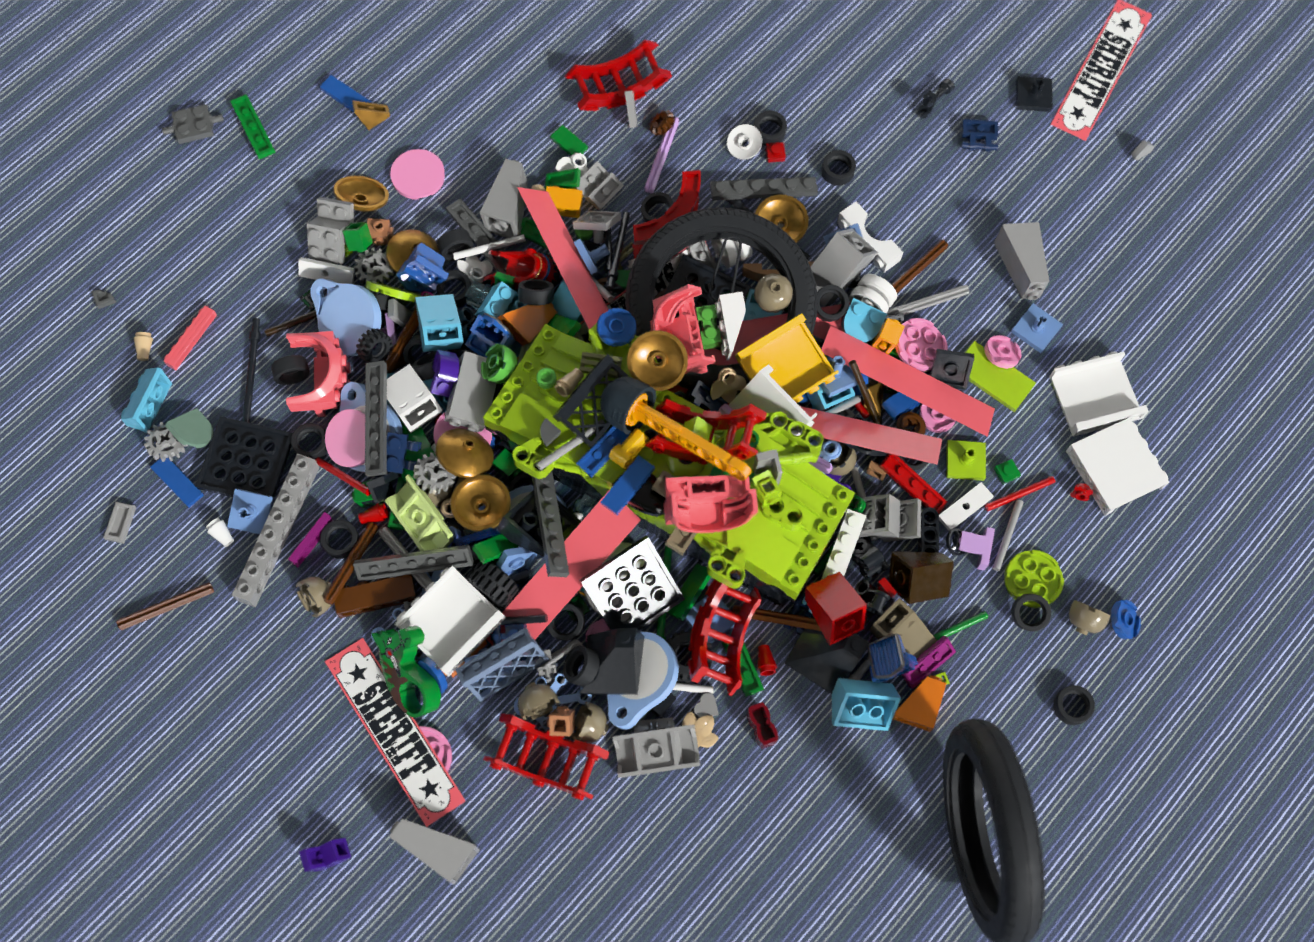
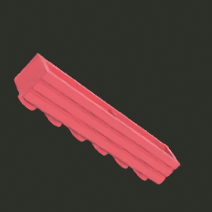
M207 306L199 310V314L193 318L190 326L185 329L184 334L178 338V342L172 346L169 354L164 357L163 361L167 366L174 370L178 369L217 315L214 310Z

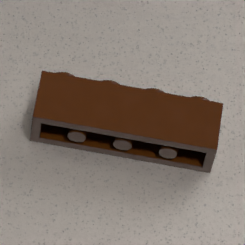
M412 574L393 578H379L371 583L363 581L353 587L344 586L334 602L336 614L339 618L402 605L406 601L412 602V600L417 598L414 578Z

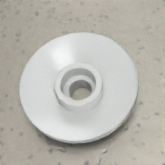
M748 124L739 125L734 128L727 139L729 152L735 158L741 160L754 157L762 146V136L759 130ZM744 142H749L748 146H743Z

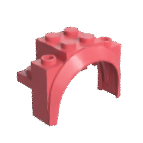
M690 284L652 300L654 315L650 321L651 331L661 330L669 332L683 343L688 356L686 373L703 374L708 372L707 365L716 361L714 355L706 357L704 354L694 297L702 294L701 287ZM678 311L680 316L675 318V315Z
M333 331L286 333V338L291 348L312 347L317 352V357L314 358V390L304 395L286 398L287 406L291 412L314 410L318 417H326V410L337 409V402H340L341 390L344 385L350 382L348 373H351L350 362H347V355H344L340 348L339 338L335 337Z
M731 475L665 478V525L673 524L683 531L693 533L721 532L746 524L758 513L756 489H750L749 476L745 481H740Z

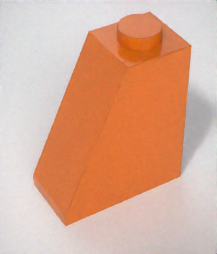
M552 303L540 306L526 305L500 315L497 318L510 330L515 339L524 346L536 337L557 311Z
M927 676L896 710L893 720L928 732L932 731L947 683L942 682V679L937 676Z

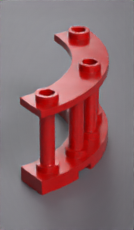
M644 40L632 51L606 63L588 66L574 65L565 75V78L576 80L582 92L583 98L577 103L579 110L598 111L600 107H607V109L626 105L625 92L634 91V99L636 101L646 96L645 92L653 87L656 90L672 77L670 70L659 68L652 53L658 46V43ZM646 56L653 72L643 79L636 62ZM630 66L637 83L625 88L618 71ZM612 74L619 91L606 93L600 77ZM593 79L599 94L589 93L584 80Z
M700 170L682 172V186L678 199L663 216L645 223L633 225L634 259L645 243L660 228L677 217L698 210L701 183Z
M669 399L662 401L655 409L683 425L696 416L704 419L705 422L713 426L709 438L711 443L716 430H728L724 448L721 449L733 457L747 460L758 454V450L749 446L754 425L766 420L767 412L751 403L745 407L731 410L730 414L724 415L720 411L703 410V414L691 412V408ZM739 428H745L742 441L733 445L736 431ZM660 433L646 442L645 445L657 454H665L686 461L698 462L702 465L709 463L681 445L665 440L666 436Z
M713 579L705 593L708 595L704 606L700 605L694 621L689 644V651H692V660L688 661L691 681L696 683L704 676L726 683L728 695L732 696L743 682L740 671L741 649L749 622L755 610L760 606L762 599L758 589L755 587L748 595ZM724 594L745 602L739 615L718 607ZM714 614L735 622L731 636L711 628ZM708 636L729 644L726 657L707 650ZM707 658L725 665V674L710 669Z
M501 713L498 721L506 724V730L495 758L488 756L483 758V760L490 763L489 767L499 771L503 768L533 780L532 784L541 788L547 785L571 793V797L583 801L584 797L593 799L594 795L584 790L595 761H598V758L607 760L609 751L595 744L578 740L573 742L564 739V736H550V731L548 730L546 732L535 728L536 725L514 715ZM519 730L526 733V740L516 765L512 766L503 762V758L513 733ZM539 738L547 741L546 745L548 747L539 771L535 775L523 770L533 742ZM561 746L569 749V755L559 782L546 779L545 776L555 749ZM582 753L586 754L587 761L577 788L568 786L566 784L576 757Z

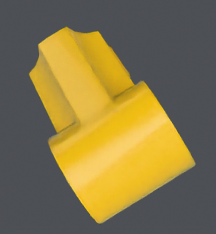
M635 428L622 444H617L613 447L609 458L624 470H627L636 459L637 454L644 448L646 442L649 441V438L641 430Z

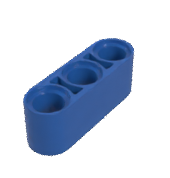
M898 392L888 398L882 404V407L894 421L903 413L913 410L922 403Z

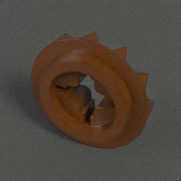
M662 110L660 114L657 113L655 117H652V121L649 123V130L652 134L658 136L668 132L675 122L674 114L669 110Z
M906 412L898 418L896 422L897 429L911 432L910 429H905L909 423L910 426H916L912 432L925 434L926 424L920 415L914 412Z

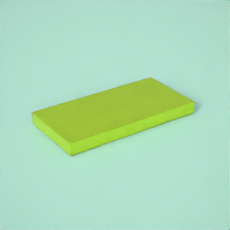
M974 341L965 352L974 354L975 357L969 381L1015 413L1036 382L1014 367L1005 369L992 364L985 355L984 347Z

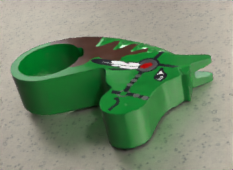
M414 625L399 631L391 629L379 631V634L372 633V637L379 648L380 663L386 685L399 708L413 718L437 710L441 702L439 685L428 672L415 662L417 646L422 644L425 638L421 627ZM415 685H417L421 690L423 696V706L419 703L416 697L414 688Z

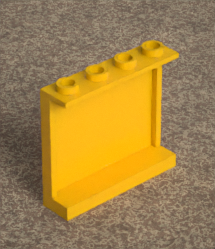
M803 314L798 315L735 355L750 381L760 370L769 364L774 369L770 376L796 403L804 399L802 395L808 392L811 395L819 390L818 385L824 382L827 385L835 380L834 375L839 373L838 370L834 371L805 325L804 321L806 319Z

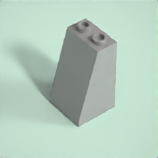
M505 159L480 210V215L486 229L490 233L506 238L521 235L525 202L517 187L527 188L528 182L523 165L517 160Z
M1039 222L1003 224L994 241L995 246L1021 298L1029 300L1038 299L1049 283Z
M854 229L837 232L811 265L817 291L827 285H836L845 291L878 252ZM825 293L820 299V305L824 307L832 305L838 299V295L835 293Z
M464 351L459 357L457 383L454 382L450 397H448L444 421H448L450 425L456 427L464 426L472 432H481L485 428L483 416L492 404L496 383L484 379L481 375L482 361L486 363L487 358Z
M404 819L400 822L396 821L390 829L391 834L389 837L453 885L456 884L479 852V849L472 843Z

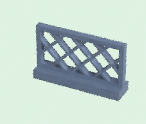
M525 627L458 667L456 672L461 684L465 688L467 687L481 702L548 662L549 658ZM534 656H542L539 659L532 661ZM520 657H527L526 661H519ZM503 667H510L509 671H502ZM516 667H523L519 671H515ZM499 677H506L502 681H497ZM485 678H492L491 682H484ZM481 688H488L484 692L480 693Z

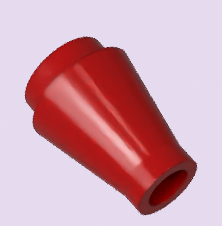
M377 503L364 512L359 513L358 517L363 525L370 522L385 521V518L389 517V512L384 503Z
M759 646L757 670L762 676L775 674L777 665L770 646Z

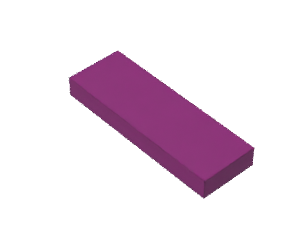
M325 512L322 514L288 558L297 568L300 567L320 541V534L323 528L333 521L329 514Z
M942 636L916 658L918 664L914 665V670L902 674L910 688L914 689L956 653L949 638Z

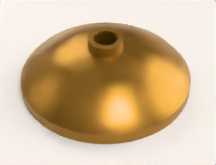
M347 176L339 179L334 185L333 192L336 199L354 203V210L368 212L380 209L387 204L389 199L387 188L372 178Z
M774 195L765 199L756 209L755 214L771 221L775 225L783 224L784 227L781 229L795 243L800 241L807 231L809 223L807 210L794 197Z
M419 230L400 231L390 239L387 245L386 258L388 264L397 274L404 261L408 260L412 254L413 248L420 243L425 244L440 254L437 242L430 235Z
M654 330L642 334L633 342L628 352L627 365L632 378L644 382L654 388L655 391H664L677 385L684 377L688 365V356L683 343L676 336L666 331ZM656 356L662 358L660 363L655 362L654 358Z
M455 428L448 430L439 437L436 443L435 451L439 463L455 476L470 478L476 475H484L489 471L493 463V450L488 441L480 434L468 429Z
M476 475L463 480L455 488L451 497V510L454 518L461 526L472 531H487L497 527L503 516L510 511L511 506L510 494L506 486L499 479L489 475ZM481 506L486 507L484 510H479Z

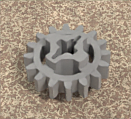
M374 248L371 249V252L366 250L365 255L359 254L360 260L355 259V274L362 284L367 281L384 284V280L390 281L389 275H394L392 268L388 264L386 252L383 253L382 249H379L378 252H375Z
M160 422L159 427L153 425L154 430H148L149 436L144 437L146 442L144 446L150 456L153 455L155 460L160 457L162 462H165L166 458L173 461L174 456L180 458L179 453L186 452L184 448L186 446L176 441L177 439L165 427L163 422Z
M433 452L430 453V457L424 454L422 460L418 459L417 464L414 466L413 478L417 479L416 484H422V490L428 488L429 493L436 490L437 494H440L441 489L447 492L448 487H453L457 477L443 468Z

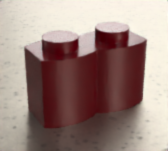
M763 702L750 706L747 710V720L755 730L754 736L759 747L764 749L776 744L778 732L775 725L770 721V712Z

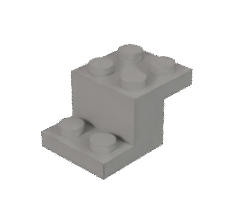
M319 197L317 199L318 216L307 223L308 258L342 265L345 262L344 245L346 244L342 231L350 223H354V203Z
M891 494L863 498L866 507L861 514L866 515V519L858 538L875 535L884 542L921 538V500L917 498L899 501ZM859 501L855 502L854 509L857 508Z

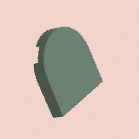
M198 408L168 421L165 425L181 444L185 446L187 444L195 448H202L208 445L214 432L211 423Z

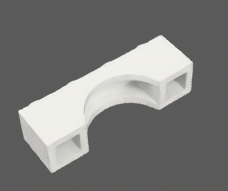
M854 202L839 213L838 225L843 229L858 223L864 240L878 252L873 259L874 265L883 272H886L901 260L903 251L892 240L880 241L872 238L866 232L864 226L868 214L857 202Z
M847 509L821 580L828 575L841 572L843 576L845 575L866 515Z

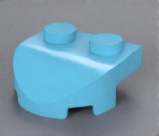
M853 298L842 319L841 327H843L845 333L866 343L879 333L887 314Z

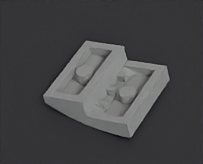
M597 161L582 175L579 187L575 188L582 190L583 198L601 210L624 185L613 173L609 174Z

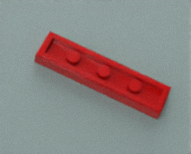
M888 454L880 463L879 467L914 499L918 498L921 500V505L924 508H934L939 514L948 503L897 455Z

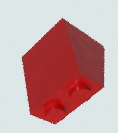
M841 572L828 575L826 578L813 582L806 587L805 601L829 645L864 629L867 604Z

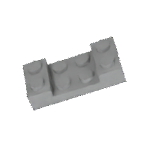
M695 724L613 736L618 762V778L701 766Z

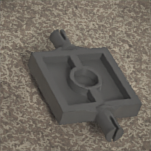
M207 104L172 112V126L162 128V132L164 135L175 133L179 144L214 136V123L224 122L222 114L211 116Z

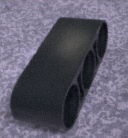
M931 507L925 508L921 513V538H918V552L939 553V515L937 510ZM924 515L930 516L932 521L925 520ZM924 534H930L933 540H927Z

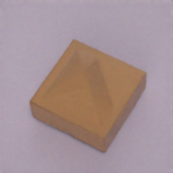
M871 461L866 473L883 481L887 473L879 467V463Z

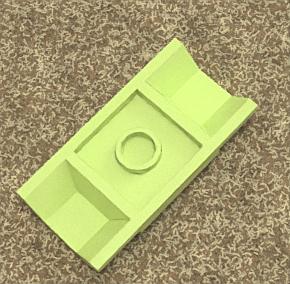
M407 474L405 477L407 483L398 493L388 497L385 502L420 551L447 548L454 540L453 533L443 521L444 517L425 491L419 488L410 474Z

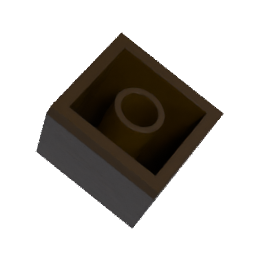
M893 551L891 553L888 582L896 590L897 595L908 604L949 597L954 561L943 553Z

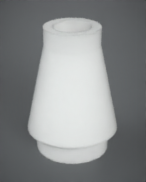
M216 518L206 526L207 533L223 544L224 547H228L234 542L223 520Z

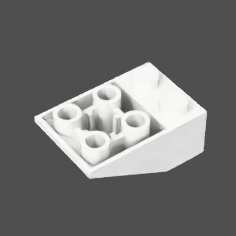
M743 292L719 295L718 301L715 302L717 318H719L717 329H720L722 337L721 353L726 356V361L731 357L746 312Z
M410 364L387 379V400L410 433L443 412L436 399Z

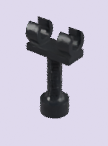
M944 79L939 84L940 89L935 93L929 91L923 96L921 101L923 105L919 106L917 114L920 111L925 112L922 119L927 118L928 114L932 112L936 101L943 94H949L954 90L955 85L952 80Z

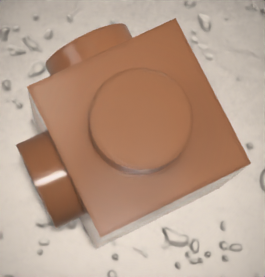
M367 219V225L373 241L372 244L379 246L388 245L390 239L394 236V227H391L390 220Z
M559 706L553 710L547 719L550 736H571L575 730V709Z

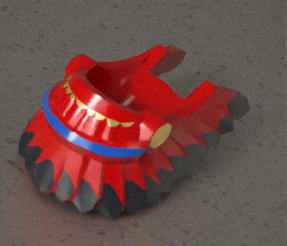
M527 248L525 251L518 252L490 250L488 253L509 260L506 274L515 277L514 291L517 293L519 283L525 280H546L556 286V282L559 280V269L553 257L544 252H536L535 249ZM497 272L483 277V284H490L493 287Z

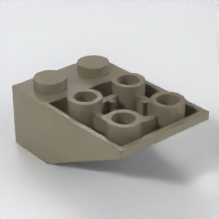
M900 598L869 629L877 639L894 633L899 634L905 651L916 656V658L937 641L917 614Z

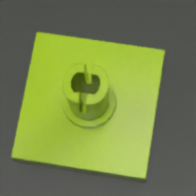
M948 440L946 442V478L984 481L986 479V443Z

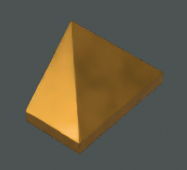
M352 101L354 113L368 130L390 117L388 105Z
M868 378L869 384H866L880 417L884 384ZM863 399V403H862V404H863V406L866 408V410L868 411L867 406H866V404H865V401H864V399Z

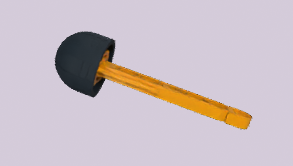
M621 377L610 382L604 389L600 400L601 412L611 425L625 434L630 435L635 428L640 429L645 424L719 469L728 472L740 481H745L751 474V468L745 462L735 456L733 457L728 452L653 409L656 391L644 382L631 377Z

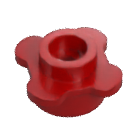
M1079 483L1075 485L1074 491L1070 495L1078 500L1088 501L1089 496L1093 494V490L1087 484Z

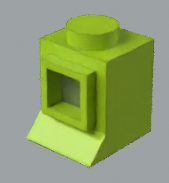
M771 469L752 478L751 487L756 489V495L762 506L766 504L772 505L780 500L779 497H781L782 490L773 477Z

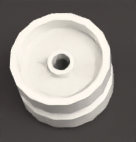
M725 239L711 240L718 258ZM727 240L720 261L726 268L736 265L739 242ZM742 243L740 261H744L752 256V247Z
M866 274L859 281L858 287H855L850 294L849 300L851 303L852 299L855 298L887 313L889 307L897 299V292L888 281L880 276Z

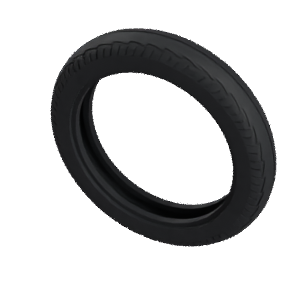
M734 208L701 209L670 221L653 234L642 247L629 273L625 296L626 310L631 313V316L636 321V336H641L651 331L650 321L654 315L652 301L654 300V289L658 277L666 264L681 250L695 243L713 239H726L728 236L734 235L739 237L743 244L762 253L775 266L779 274L789 280L793 289V295L788 305L786 323L803 314L806 319L804 323L812 334L816 323L818 300L811 267L795 241L771 221L757 214ZM734 238L729 239V240H733V241H737V242H738L737 239H734ZM656 358L658 363L662 361V359ZM740 364L707 365L708 372L703 374L686 373L677 385L691 391L694 383L700 380L711 389L712 384L718 379L719 372L724 368H732L737 375L742 376L746 380V384L750 380Z
M968 719L959 723L951 731L946 742L943 760L945 813L957 874L972 916L982 933L990 941L1029 942L1035 937L1040 928L1045 906L1044 858L1031 792L1018 756L1006 735L995 724L987 720ZM983 788L990 808L996 836L1000 876L988 837L983 803Z

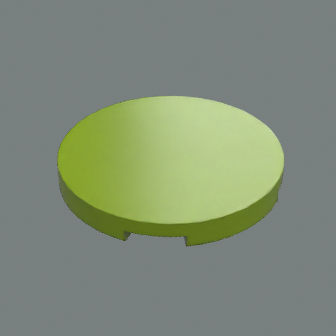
M367 281L365 286L368 290L411 302L415 301V297H422L413 292L372 281Z
M1039 550L1024 551L1015 555L1008 563L1004 573L1007 591L1014 600L1024 594H1036L1042 596L1051 604L1059 597L1064 586V578L1058 565L1059 563L1051 555ZM1027 601L1023 604L1031 608H1041L1035 601Z

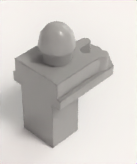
M551 649L544 650L550 661L552 659ZM544 663L541 667L537 668L539 676L545 675L547 685H552L554 683L553 673H557V665L551 664L549 667H545L546 663Z

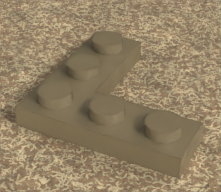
M663 470L652 489L666 497L665 478L675 477ZM676 527L665 545L683 555L697 533L686 532Z

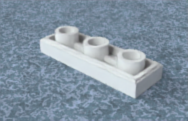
M303 257L299 259L300 277L315 280L321 278L341 284H354V268Z
M981 482L939 515V520L950 531L993 499L994 496Z

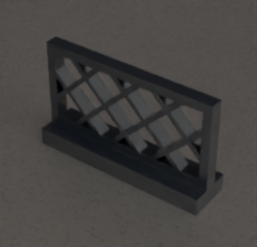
M609 354L601 358L552 416L556 421L562 422L590 448L594 446L611 425L608 421L606 424H598L597 413L602 412L596 408V399H601V396H595V386L604 384L606 388L612 382L608 381L607 372L611 368L617 372L618 378L630 377L613 362L614 359ZM584 399H592L593 410L583 411L582 402ZM593 413L594 425H584L583 414ZM572 414H579L580 425L573 426L567 419ZM595 427V437L590 441L585 436L584 428Z

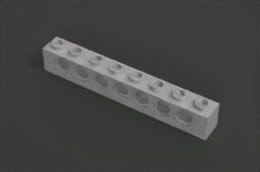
M297 453L232 593V596L237 601L256 608L320 468L315 459Z

